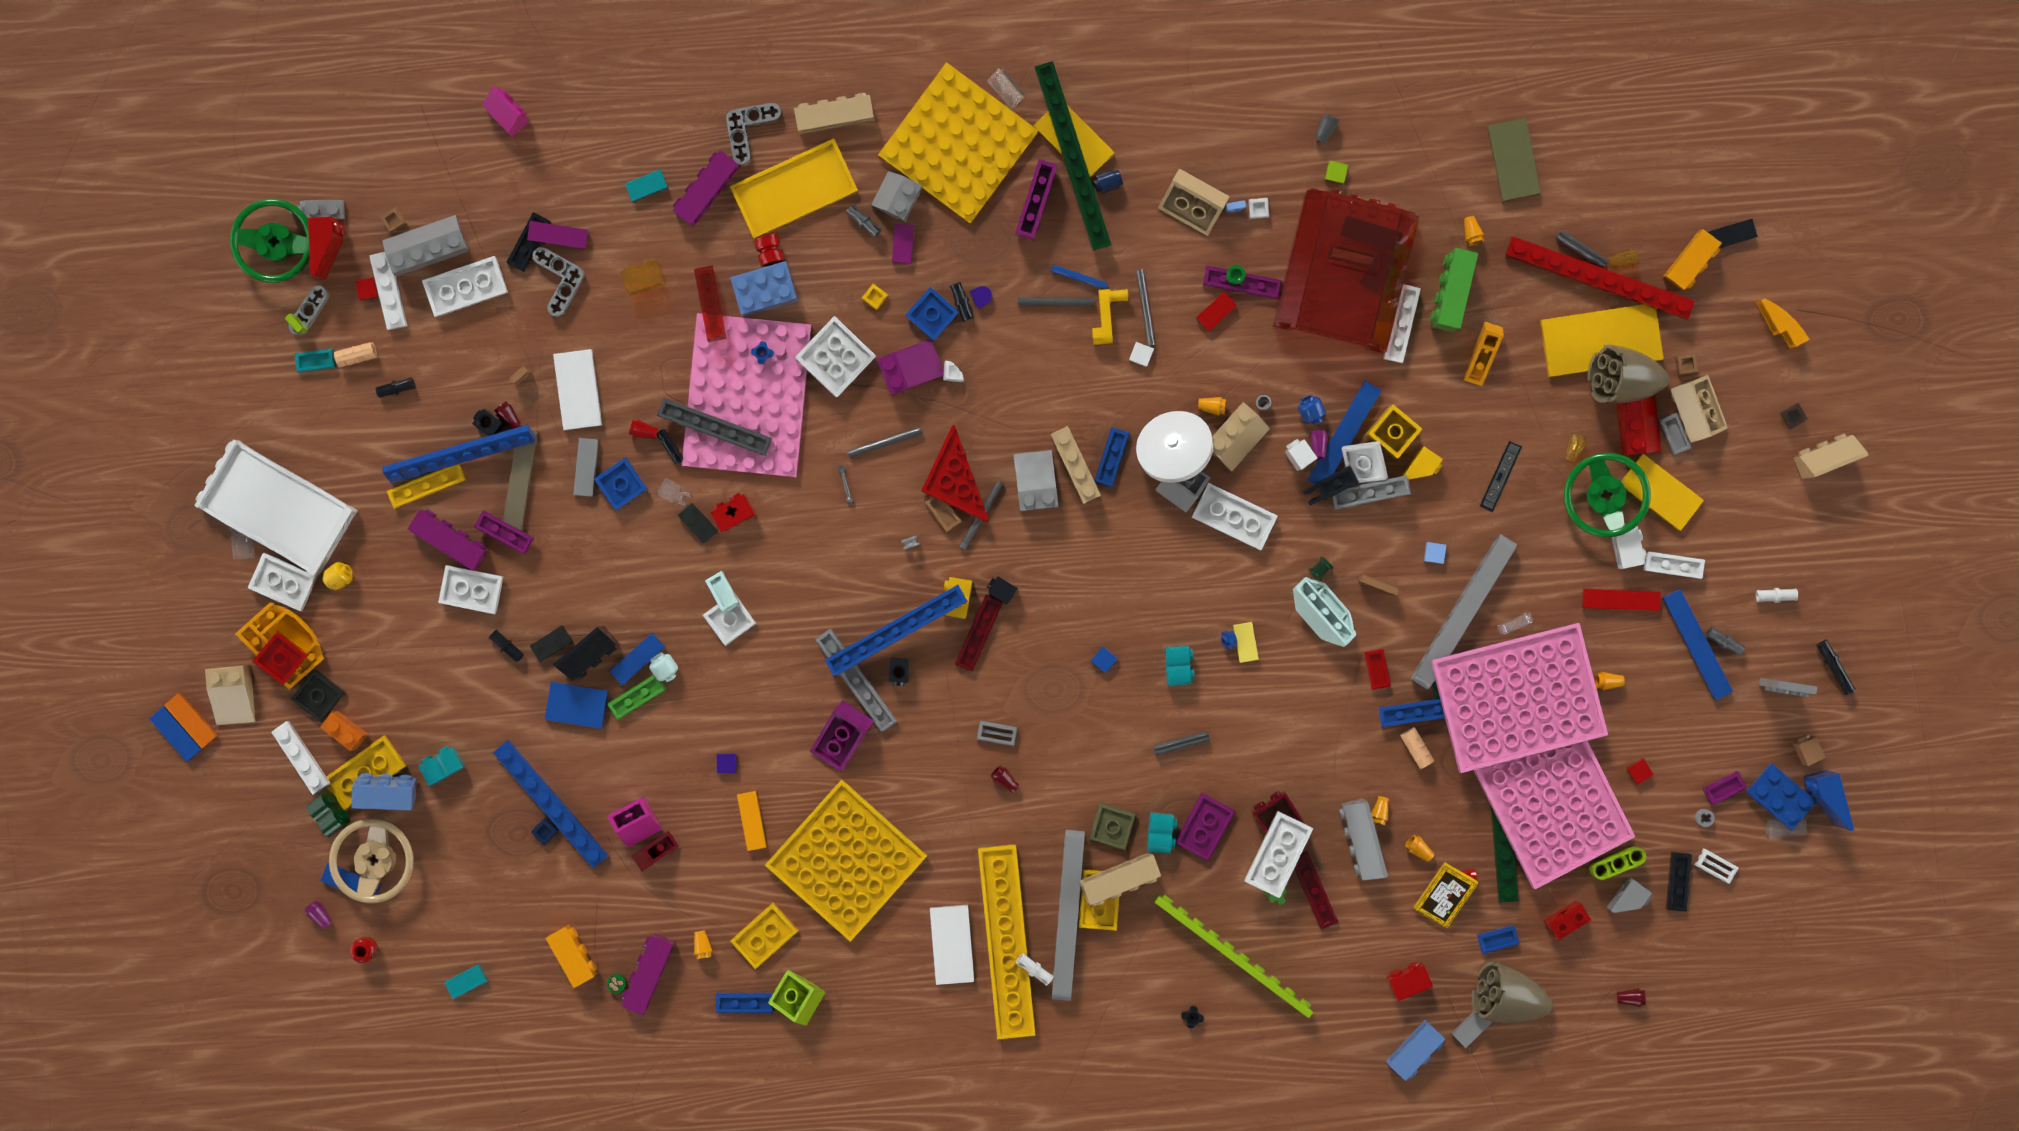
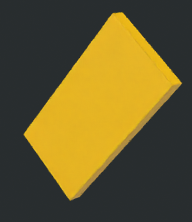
M1068 106L1091 178L1115 152ZM1047 111L1033 127L1039 130V133L1062 155L1049 112Z
M1641 454L1635 463L1645 472L1650 484L1651 501L1649 508L1678 531H1681L1704 500L1646 455ZM1630 469L1621 482L1627 492L1642 502L1643 489L1641 482L1635 472Z
M384 735L326 776L331 783L327 786V789L336 796L340 807L346 811L352 806V785L357 776L363 773H370L372 776L390 774L393 777L406 768L407 765L386 735Z

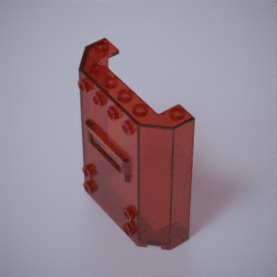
M1310 188V190H1306L1304 193L1272 327L1288 331L1293 329L1365 346L1367 350L1386 353L1419 216L1415 215L1414 212L1400 209L1397 204L1388 203V205L1380 204L1381 201L1376 199H1369L1367 201L1355 194H1350V196L1342 195L1343 192L1339 190H1331L1330 192ZM1333 248L1373 257L1372 266L1331 256Z

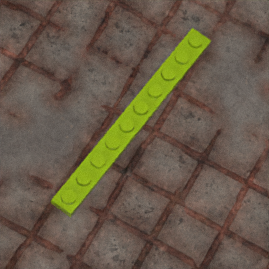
M1159 894L1156 896L1154 902L1306 1017L1310 1018L1313 1011L1310 1008L1311 1004L1303 998L1301 1000L1296 998V993L1289 987L1284 989L1280 986L1281 982L1273 975L1268 977L1264 974L1265 969L1260 965L1256 964L1254 966L1248 962L1250 958L1244 953H1236L1233 950L1235 947L1228 941L1224 943L1218 939L1219 935L1211 929L1209 931L1204 929V924L1197 918L1192 920L1187 916L1189 912L1181 906L1175 907L1172 904L1174 901L1165 894L1163 897Z

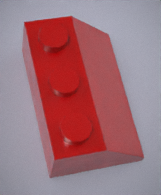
M1655 395L1639 401L1616 403L1622 455L1661 452Z

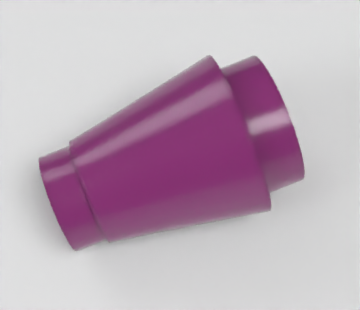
M1323 430L1312 431L1309 437L1312 451L1317 457L1316 460H1323L1326 458L1328 435Z
M315 900L304 909L306 916L321 926L322 929L332 923L321 902L319 903Z

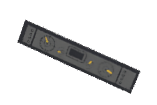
M1511 441L1508 442L1480 507L1493 512L1522 446Z

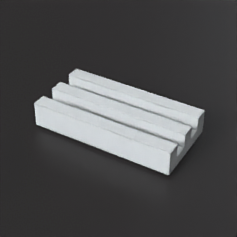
M1704 848L1702 854L1698 857V861L1694 864L1728 884L1731 883L1739 868ZM1706 855L1732 868V871L1730 872L1705 858ZM1703 861L1729 875L1728 878L1702 865Z

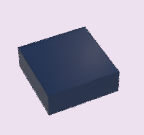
M544 818L531 833L541 843L546 845L559 830Z

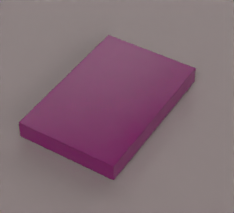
M1201 792L1178 834L1175 844L1209 861L1235 810Z

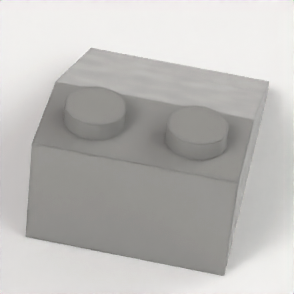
M1052 450L1014 454L1020 511L1058 507Z

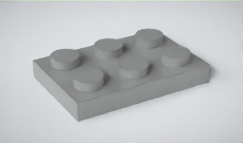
M1760 678L1759 685L1765 686L1767 691L1809 697V694L1817 693V687L1765 678Z

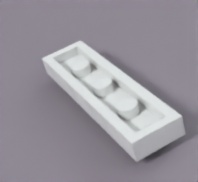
M385 252L369 255L387 330L390 331L408 326L397 279L391 271Z
M1401 284L1383 357L1384 360L1403 363L1421 288Z
M290 721L284 722L271 732L312 795H316L331 784Z

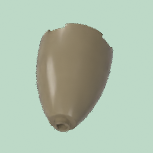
M1604 345V348L1599 353L1593 355L1588 369V381H1591L1593 390L1591 395L1596 401L1601 403L1639 401L1659 393L1669 383L1668 373L1655 360L1636 350L1622 346Z
M1491 961L1486 963L1477 975L1480 980L1477 990H1472V1008L1475 1015L1484 1020L1501 1023L1530 1022L1549 1015L1553 1010V1003L1548 994L1531 978L1509 966Z

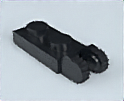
M1348 465L1316 482L1315 485L1302 492L1304 495H1308L1319 489L1321 495L1308 501L1311 506L1359 483L1351 466Z

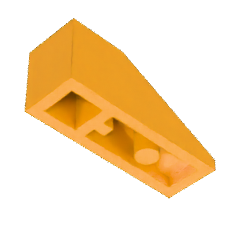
M1484 322L1464 381L1479 386L1483 385L1504 337L1503 327Z

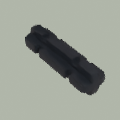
M666 429L658 431L657 437L659 440H662V444L668 454L672 455L674 463L679 464L682 462L683 455L678 452L679 449L672 438L669 437Z

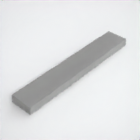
M831 628L815 639L828 658L845 649ZM858 665L840 674L881 732H884L898 722Z

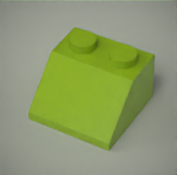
M787 970L768 1003L793 1022L807 1025L826 992L811 981Z

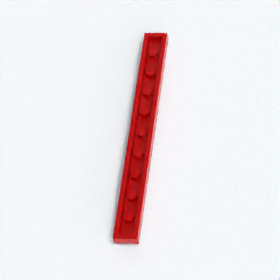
M1513 236L1505 253L1507 257L1685 320L1689 319L1695 303L1694 300Z

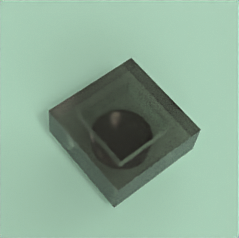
M1799 403L1780 412L1789 430L1808 420Z

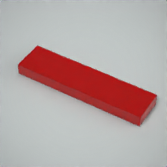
M1583 589L1582 608L1660 611L1661 592Z

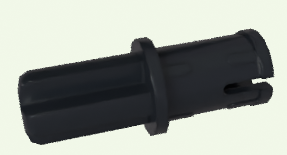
M412 377L400 381L393 380L392 383L376 387V394L379 398L393 394L399 395L400 392L415 389V382Z
M497 629L489 636V639L501 648L500 651H504L515 662L523 658L524 654L512 644V640H508Z

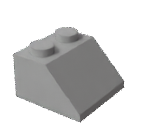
M888 171L871 206L906 223L922 191V185L902 175Z
M1201 471L1185 481L1176 483L1161 481L1155 490L1177 507L1187 512L1201 494L1210 477Z

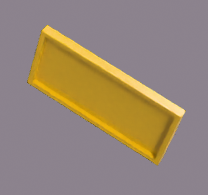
M831 139L730 186L754 240L858 192L835 139Z
M1645 305L1540 320L1548 377L1587 372L1593 355L1599 353L1604 348V345L1622 346L1643 353L1655 361L1664 360L1657 310Z

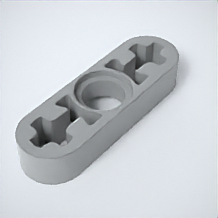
M314 286L295 313L298 318L302 316L308 319V322L304 320L302 322L308 330L330 297L329 291L325 287ZM322 291L321 294L324 295L323 298L317 299L318 296L316 295V292ZM310 300H316V303H319V305L317 306L316 304L310 302ZM311 305L314 308V313L311 316H306L304 309ZM289 324L290 332L295 335L302 336L308 332L306 331L304 334L297 333Z

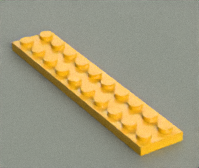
M1016 844L978 848L997 1040L1035 1036L1029 972L1016 964V960L1022 953L1027 956Z

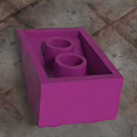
M931 339L877 359L892 396L944 376V370Z
M842 700L834 709L810 752L842 772L874 721Z

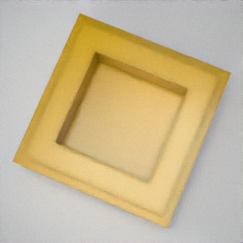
M872 284L861 299L875 310H878L888 297V294L875 284Z

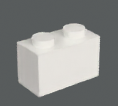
M1294 440L1286 446L1288 450L1284 452L1297 471L1302 470L1317 459L1305 440Z
M1638 526L1626 534L1612 537L1618 569L1646 564L1647 554L1645 549L1642 548L1641 541L1643 540L1641 530H1638Z

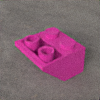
M493 86L482 106L513 137L529 122L525 117L527 113L516 102L512 104L514 99L503 88L499 90Z
M645 796L607 816L616 834L628 848L662 830Z

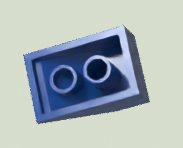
M1825 770L1804 776L1806 792L1817 801L1816 803L1837 827L1853 831L1854 826L1840 774Z

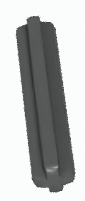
M1561 230L1556 236L1557 241L1594 265L1601 268L1606 266L1608 262L1606 258L1565 231Z
M1205 731L1154 746V752L1158 756L1210 741L1209 734Z

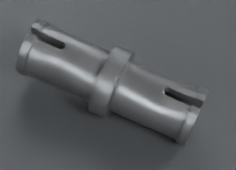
M852 204L847 209L846 214L853 218L860 228L863 227L870 233L873 238H876L881 233L882 228L876 225L870 219V216L868 214L865 215L855 204Z
M1713 626L1706 632L1705 636L1707 638H1710L1718 643L1719 647L1726 648L1737 656H1740L1745 650V645L1740 644L1732 639L1731 635H1725Z

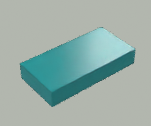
M661 169L625 183L632 202L668 188Z
M333 348L294 353L297 373L337 368Z
M478 964L444 983L452 999H455L487 982L488 979L482 967Z

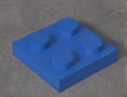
M930 287L905 316L929 338L935 341L959 314V311Z
M626 457L594 478L615 511L648 490Z

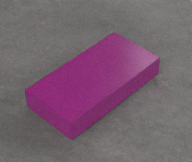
M895 224L892 263L911 264L914 225Z
M1735 771L1703 787L1711 805H1715L1747 789L1739 771Z

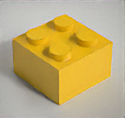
M1392 404L1384 411L1365 436L1372 442L1380 441L1381 449L1395 460L1401 456L1421 432L1422 428Z

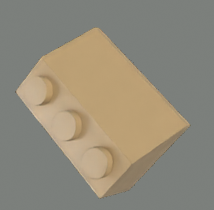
M1179 169L1158 209L1208 236L1230 196Z
M1708 375L1671 389L1672 399L1677 405L1679 417L1683 421L1685 434L1689 438L1690 443L1711 437L1728 429Z
M1243 402L1212 436L1214 444L1212 455L1232 472L1270 428L1258 414Z
M1843 433L1835 436V441L1830 443L1823 441L1816 444L1817 448L1813 450L1806 448L1799 451V455L1793 457L1801 478L1804 479L1817 477L1869 456V454L1854 435L1846 436Z

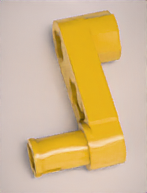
M1128 289L1098 290L1101 327L1092 328L1093 345L1113 344L1110 304L1111 302L1128 301Z

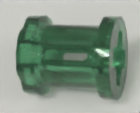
M1321 556L1320 561L1308 570L1318 581H1321L1322 576L1334 567Z

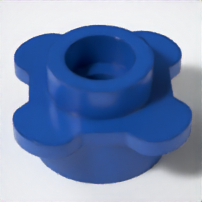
M761 341L756 348H752L751 355L758 359L759 364H765L769 357L772 358L774 356V351L767 347L765 341Z
M1222 632V645L1227 650H1230V648L1234 649V646L1237 645V638L1234 632Z

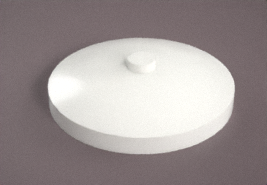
M1185 411L1167 412L1155 417L1143 428L1137 440L1136 453L1141 467L1152 478L1168 483L1181 482L1194 477L1206 467L1213 453V437L1208 425L1197 415Z

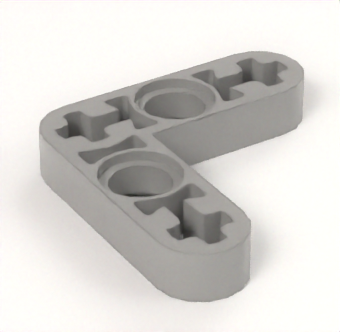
M768 103L734 109L727 113L726 122L732 156L739 166H746L751 160L746 127L778 121L782 116V111L777 104ZM771 108L778 111V113H775V117H772L771 114H766V119H763L761 109H764L765 113L770 112ZM751 111L759 112V118L756 121L749 119ZM734 114H736L737 117H740V119L737 120L738 127H742L743 129L731 130V128H735L734 122L730 121V119L733 118ZM736 133L744 135L741 143L734 142L733 137ZM746 145V148H742V152L744 155H747V157H745L744 161L741 162L740 159H737V157L740 156L739 149H735V147H743Z
M538 247L533 251L534 261L562 277L547 306L548 312L552 316L561 317L566 313L581 286L585 273L577 265L550 250ZM545 251L544 255L551 259L550 263L544 259L539 261L538 253ZM557 260H561L564 263V267L560 271L554 269V263ZM577 270H579L578 274L580 275V277H575L572 282L576 284L575 287L572 286L570 283H566L567 279L571 282L573 278L571 272H576ZM565 286L571 288V294L568 297H564L561 294V290ZM559 296L561 299L566 300V303L561 302L559 305L561 311L554 313L552 307L559 304L560 300L557 299Z

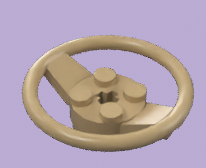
M363 819L348 825L334 840L329 854V868L337 887L348 897L363 903H380L396 896L407 885L414 865L413 851L407 837L396 826L380 819ZM370 826L366 843L359 846L354 856L355 871L360 874L358 889L355 892L345 884L339 874L337 854L340 845L350 833L359 828ZM387 831L397 837L403 846L406 857L405 871L401 880L394 888L386 893L374 895L382 877L387 875L396 863V854L388 842ZM376 855V859H379V862L373 863L371 858Z

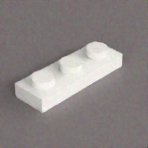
M1646 551L1647 559L1645 560L1644 571L1698 579L1703 578L1705 560Z

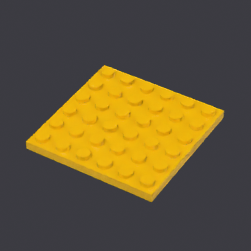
M946 62L878 156L910 180L922 185V189L971 224L1033 141L1039 130Z
M841 779L765 866L851 942L927 855Z

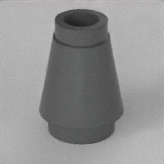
M1329 114L1321 117L1315 139L1325 144L1339 126L1337 125L1339 120Z

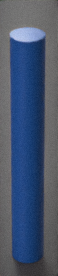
M1054 264L1051 269L1053 273L1100 289H1106L1107 282Z

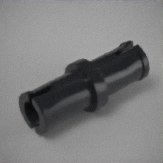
M961 282L950 285L956 301L954 302L955 306H958L963 322L975 318L968 303L970 300L968 297L966 298Z

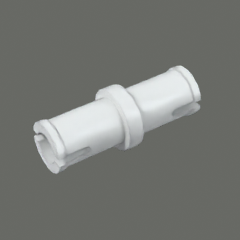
M1796 588L1756 590L1757 602L1774 601L1775 603H1780V601L1798 600Z
M1024 953L1016 960L1017 965H1020L1029 972L1028 974L1031 977L1035 976L1046 986L1052 981L1053 975L1043 969L1040 963H1035Z

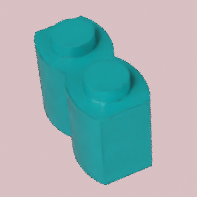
M1188 645L1165 647L1166 680L1168 686L1191 684V680H1194V668H1190V661H1193V650L1189 649Z
M446 746L438 750L439 754L432 758L430 755L421 760L422 764L418 768L428 786H433L466 767L455 747L449 748Z
M1150 812L1147 852L1171 854V849L1175 848V838H1172V833L1177 828V819H1174L1173 814Z

